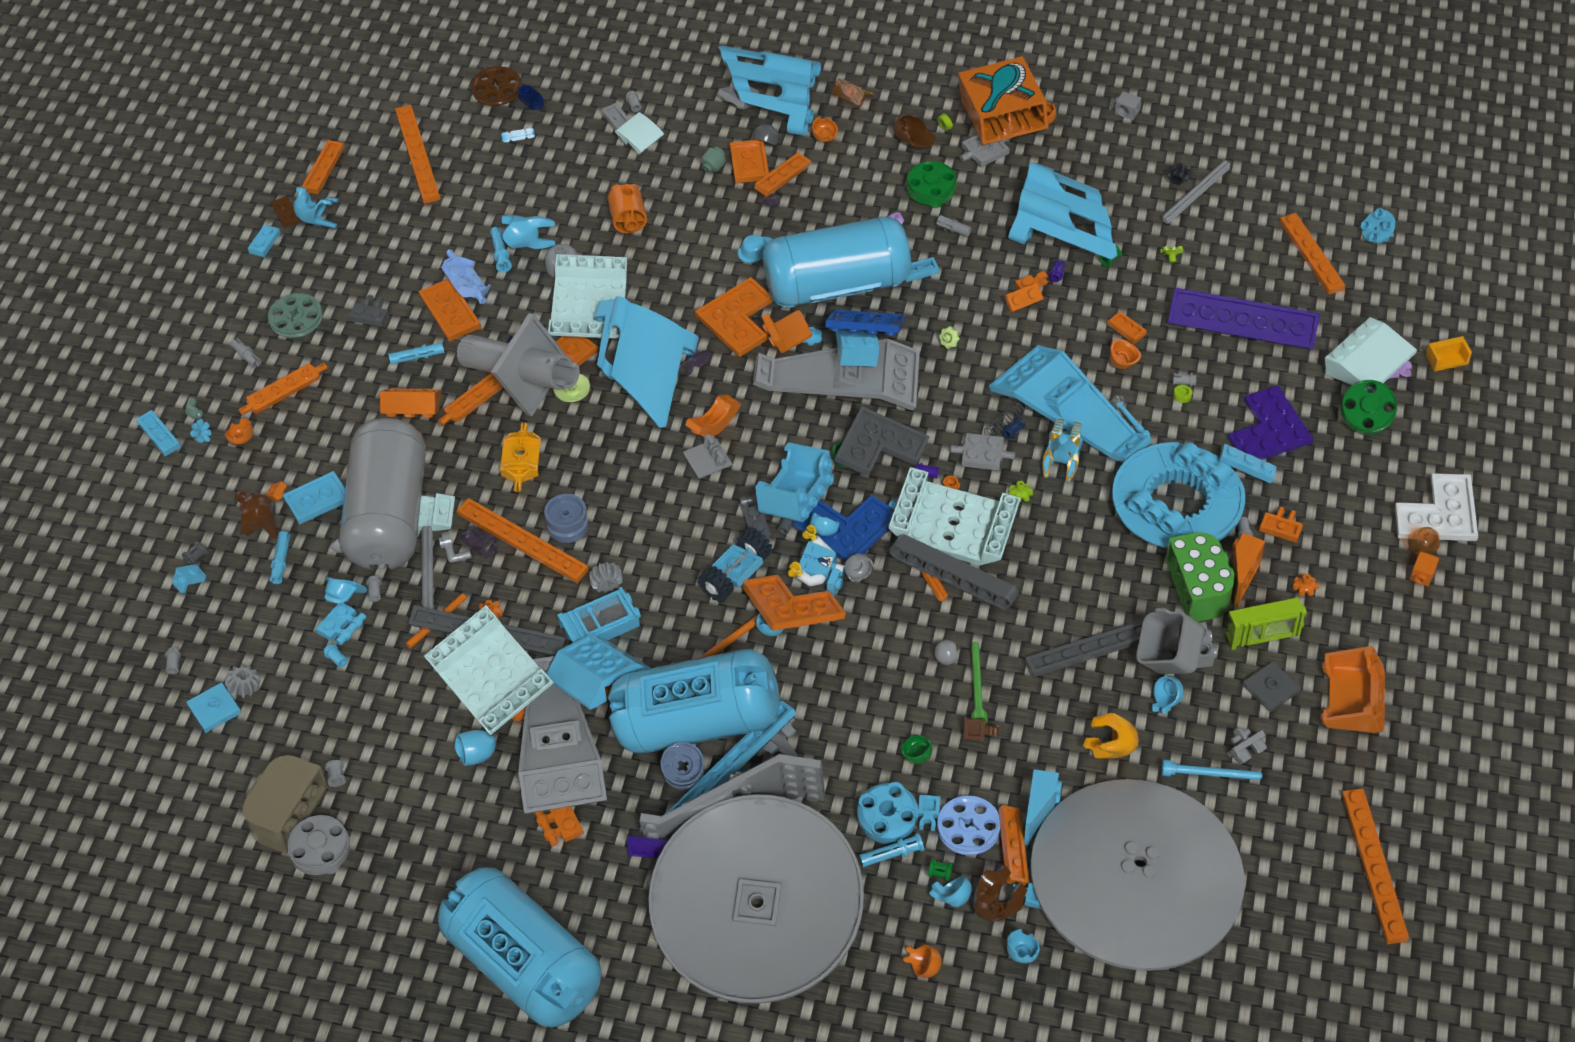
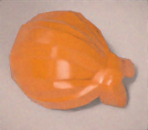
M925 944L917 949L908 945L905 946V950L910 953V956H903L901 959L906 963L912 964V969L918 977L930 978L938 973L942 960L936 948Z

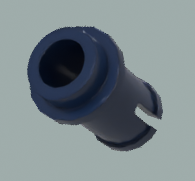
M1018 417L1010 425L1005 426L1003 429L1004 437L1014 439L1016 434L1026 426L1025 422L1021 425L1019 424L1023 419Z

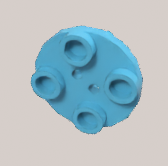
M1378 208L1369 214L1361 223L1364 238L1374 244L1387 242L1390 236H1394L1393 232L1396 223L1394 216L1382 208Z

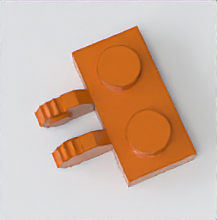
M1281 506L1277 516L1265 513L1260 526V532L1297 543L1303 524L1294 521L1296 511L1292 510L1290 512L1289 519L1282 517L1285 510Z

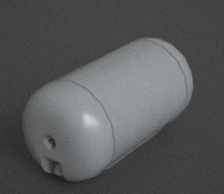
M394 418L372 419L361 425L353 434L339 543L347 559L359 567L373 570L374 565H378L379 569H385V564H388L392 570L404 565L415 553L426 442L419 430L408 422Z

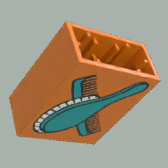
M1023 56L958 73L961 101L983 145L1049 128L1046 99Z

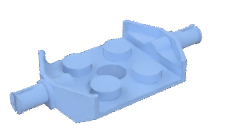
M449 249L446 252L449 259L443 262L442 270L462 297L477 298L480 304H484L486 302L484 296L488 293L491 285L485 286L473 269L475 261L456 256L453 250Z

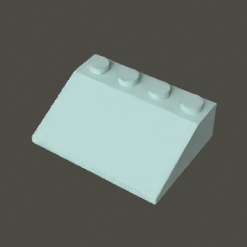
M1369 317L1325 357L1326 375L1350 385L1363 380H1376L1384 383L1417 353V349L1387 324ZM1372 387L1365 388L1369 393L1375 391Z

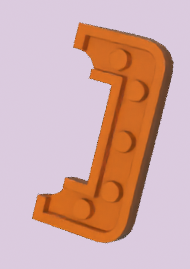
M1373 646L1325 653V662H1322L1323 672L1330 678L1329 708H1324V711L1321 713L1322 724L1331 729L1367 733L1384 732L1385 671Z

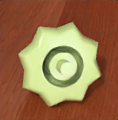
M951 326L943 328L939 335L941 345L947 349L956 347L960 339L958 331L954 330Z

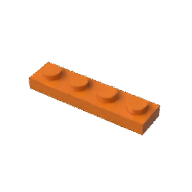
M331 140L326 142L301 186L306 188L308 193H320L345 148L344 143Z
M797 152L757 181L754 188L768 197L807 169L811 164V160Z
M1002 805L998 810L1004 865L1011 871L1006 883L1016 885L1022 883L1025 887L1029 884L1021 809Z

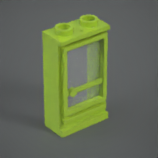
M1298 597L1229 611L1232 623L1228 624L1229 631L1225 632V636L1231 650L1236 649L1237 646L1244 647V645L1249 646L1296 635L1298 637L1304 627V617L1307 615L1305 605L1301 604Z

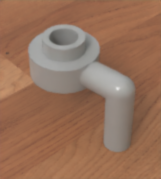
M449 531L441 533L442 537H439L441 549L445 548L450 563L472 558L470 551L454 554Z

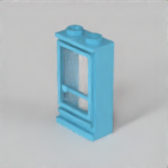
M620 587L617 591L564 614L560 613L557 616L559 626L564 628L567 640H571L574 643L589 634L610 640L639 627L641 615L638 608L633 607L630 594L625 593L622 587Z

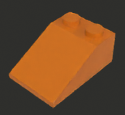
M1244 532L1240 539L1237 538L1232 547L1234 551L1230 558V561L1233 562L1232 568L1234 571L1233 599L1234 605L1237 607L1261 565L1265 546L1264 540Z

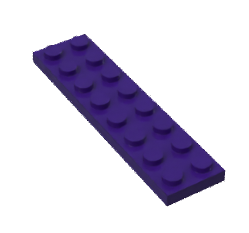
M1175 288L1168 324L1313 350L1320 313Z

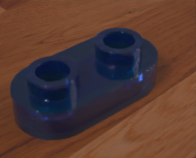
M523 85L518 88V98L532 110L543 108L544 98L532 86Z

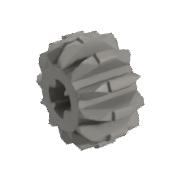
M605 562V564L599 563V566H594L593 570L589 572L591 586L597 592L604 591L606 593L609 590L613 591L614 588H619V584L623 583L621 569L614 562L610 564L608 562Z
M242 664L240 668L233 666L232 671H228L225 679L228 692L233 693L235 697L241 695L243 699L245 695L252 696L253 692H257L260 678L257 675L256 669L251 670L250 665L246 668Z

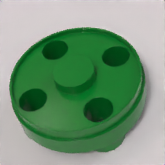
M937 161L922 162L915 165L908 173L907 195L918 203L929 205L932 208H939L956 193L957 179L955 172L944 163Z
M1363 380L1352 385L1344 394L1340 408L1344 422L1353 431L1363 436H1371L1385 431L1393 423L1397 413V401L1392 390L1384 383L1376 380ZM1372 387L1375 392L1369 393L1365 388ZM1351 403L1355 408L1348 409L1345 407V404ZM1389 406L1393 411L1386 412L1383 407ZM1363 423H1370L1372 428H1365Z

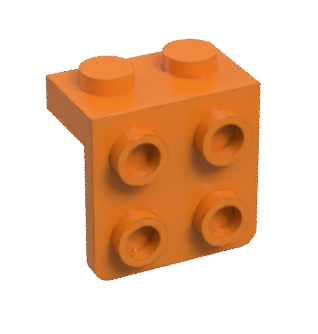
M800 310L793 312L776 323L773 322L769 314L762 317L765 323L762 326L767 335L770 333L769 340L772 346H777L781 353L812 337V332Z

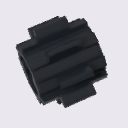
M1176 162L1169 166L1168 178L1172 181V184L1181 185L1188 181L1190 169H1188L1185 163Z

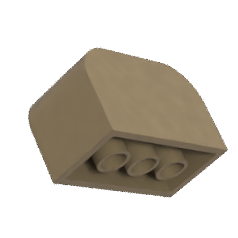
M285 755L272 760L264 772L258 776L257 783L247 793L243 804L244 817L253 838L258 843L285 854L288 853V838L291 831L298 823L311 816L328 788L321 766L295 756Z

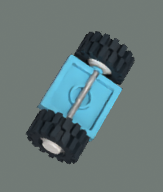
M747 528L737 538V545L739 546L733 544L712 566L708 567L697 578L700 588H703L702 591L706 592L709 598L712 597V600L723 602L733 592V586L739 588L743 581L748 579L772 553L773 546L769 544V539H766V536L762 535L761 531H757L756 528Z

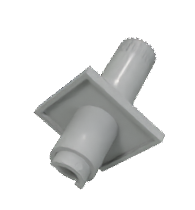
M528 313L510 343L475 335H466V337L460 340L461 342L457 347L458 361L462 366L492 373L527 416H533L550 388L556 390L572 388L579 378L578 364L572 362L571 358L562 351L537 317L531 313Z

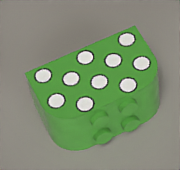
M1203 532L1170 537L1166 563L1185 614L1198 622L1223 616L1230 604L1234 584V571L1228 565V555L1226 552H1223L1220 542L1214 536Z

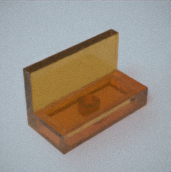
M839 77L832 91L833 94L862 107L867 95L873 96L874 94L857 84Z

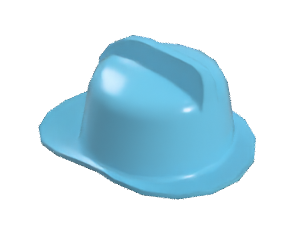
M759 235L747 236L738 249L739 258L746 263L762 260L765 246L772 238Z
M325 577L327 581L325 599L335 604L348 602L354 593L367 592L366 587L356 582Z

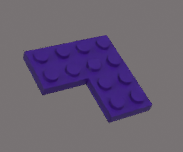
M1278 385L1245 396L1244 402L1259 424L1229 433L1227 438L1232 447L1261 460L1313 443V437Z

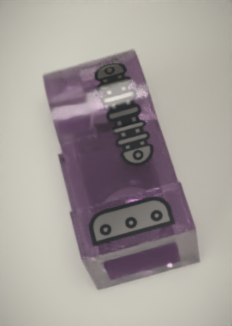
M471 525L460 535L465 545L486 560L498 550L496 537L483 533L474 525Z

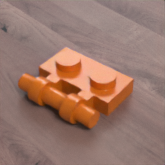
M572 807L549 810L550 814H544L543 811L535 813L537 817L536 822L539 827H542L544 831L543 836L552 847L558 844L557 838L561 836L564 842H568L584 834ZM555 822L557 828L552 829L550 823Z

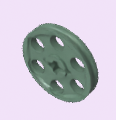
M294 293L281 297L271 306L268 312V320L272 330L279 336L286 338H298L310 334L320 325L323 317L318 300L304 293ZM290 301L296 302L293 305H287ZM312 303L310 307H304L305 304ZM276 312H283L279 316L274 315ZM311 315L317 316L314 319H308V317ZM281 324H287L284 328H278ZM297 326H304L301 330L295 329Z

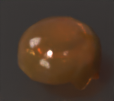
M1432 527L1415 528L1408 536L1409 548L1417 556H1419L1420 551L1432 555L1440 548L1441 540L1439 534Z

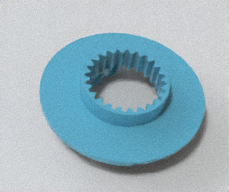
M1179 442L1160 443L1137 451L1121 465L1113 483V503L1121 521L1138 537L1168 548L1170 537L1198 532L1208 533L1220 541L1237 526L1245 506V489L1237 473L1231 466L1220 462L1217 455L1198 448L1191 442L1186 444H1179ZM1171 480L1175 483L1182 481L1184 485L1188 482L1190 487L1196 486V491L1201 490L1200 495L1204 496L1206 503L1203 506V510L1198 511V515L1193 513L1192 518L1186 515L1184 519L1178 511L1168 510L1166 504L1161 500H1152L1151 494H1153L1154 489H1158V484L1163 486L1164 482L1170 484Z

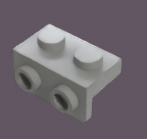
M732 80L729 87L719 89L718 95L723 97L724 101L735 104L737 108L745 110L746 108L754 107V105L740 101ZM749 86L751 92L759 94L758 90Z

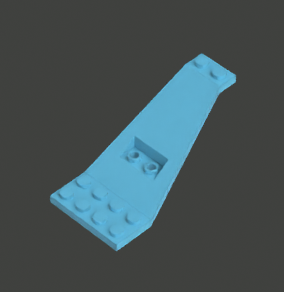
M1037 345L989 385L991 392L1017 398L1053 422L1056 419H1063V428L1069 432L1072 431L1074 422L1082 423L1080 436L1083 441L1113 460L1125 462L1131 455L1147 447L1152 442L1150 436L1134 431L1064 351Z

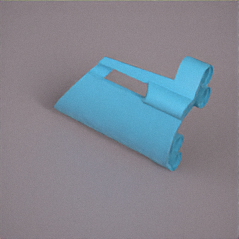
M617 296L615 299L599 301L594 320L604 322L597 363L598 367L609 379H614L659 428L666 427L682 354L695 355L699 337L668 318L642 306L630 303L621 296ZM613 325H616L620 329V338L614 363L611 365L606 360L605 353L611 328Z

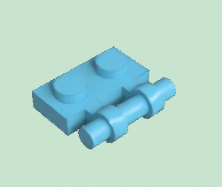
M344 603L337 604L317 626L316 632L330 641H333L338 636L336 643L342 645L352 637L351 634L363 625L366 615L360 612L356 617L355 609Z

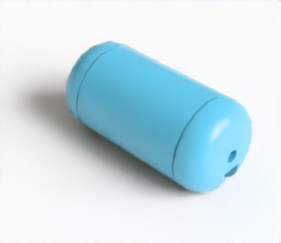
M877 217L774 238L765 246L763 265L767 286L772 299L783 307H796L895 287L901 284L911 272V254L902 224L892 217Z
M741 649L630 672L622 675L612 684L608 697L611 702L610 708L612 709L609 720L613 733L624 749L636 754L665 750L677 742L696 744L761 731L768 728L776 719L780 706L779 688L773 667L764 654L753 649Z
M478 868L456 881V890L450 891L448 900H442L438 912L439 929L443 936L522 1011L543 1027L562 1026L580 1015L595 997L602 979L601 966L597 958L498 869Z

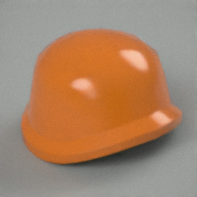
M1116 339L1111 344L1110 362L1118 369H1128L1140 360L1141 353L1132 343L1123 339Z

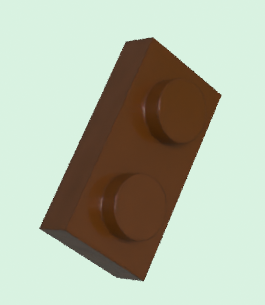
M287 196L271 201L272 207L284 228L300 222Z

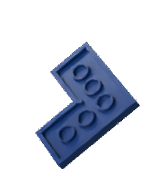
M871 495L846 518L819 500L817 506L810 512L808 519H805L804 522L793 521V527L803 533L807 530L806 527L810 525L813 513L838 521L839 527L835 534L821 536L816 533L815 535H818L835 551L838 558L846 562L854 554H865L890 530L889 524L894 509Z

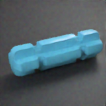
M527 128L525 131L521 129L510 131L511 133H501L504 143L510 142V140L526 139L525 137H528V139L535 137L533 128Z

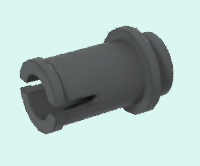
M783 518L777 530L787 535L794 520Z

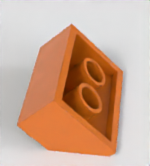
M384 389L380 391V413L386 414V417H397V414H404V417H415V414H422V417L425 418L433 417V414L439 413L442 389Z

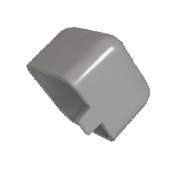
M1156 608L1155 612L1149 613L1144 618L1137 650L1138 662L1159 674L1193 673L1199 664L1204 627L1201 623L1183 612H1171L1165 608ZM1179 643L1177 655L1173 659V654L1169 651H1173L1174 647Z

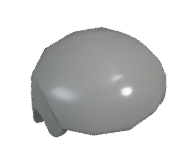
M854 554L845 562V574L852 582L863 580L870 575L874 564L867 555Z

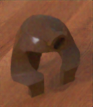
M238 491L235 495V500L240 503L241 529L239 534L249 536L254 530L264 528L269 536L278 539V532L274 521L275 501L266 495H248L243 491Z
M1006 865L996 872L986 870L976 887L973 899L974 911L980 918L986 921H1001L1022 909L1024 897L1028 891L1022 883L1017 885L1009 901H998L997 896L1000 893L1002 884L1011 874Z

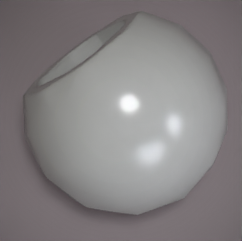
M944 640L938 643L934 651L937 661L943 665L955 663L957 660L956 644L953 641Z

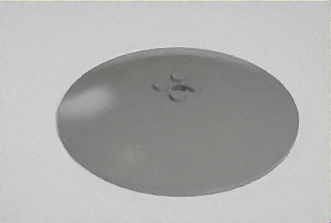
M1123 779L1100 782L1076 791L1060 802L1049 813L1036 835L1032 849L1031 879L1036 899L1048 921L1064 939L1078 950L1094 959L1116 967L1151 971L1174 968L1190 963L1211 951L1224 939L1234 925L1241 909L1245 886L1244 869L1239 851L1230 833L1220 820L1204 805L1187 794L1166 785L1144 780ZM1142 860L1146 865L1138 867L1134 861Z
M758 794L734 797L715 803L686 821L672 835L663 848L653 870L649 890V914L654 935L661 951L673 968L689 983L712 996L727 1001L750 1004L770 1003L796 996L812 988L827 977L850 950L861 923L864 904L863 880L858 861L850 844L837 827L822 814L798 801L785 797ZM756 898L764 901L763 905L759 908L752 906V901Z

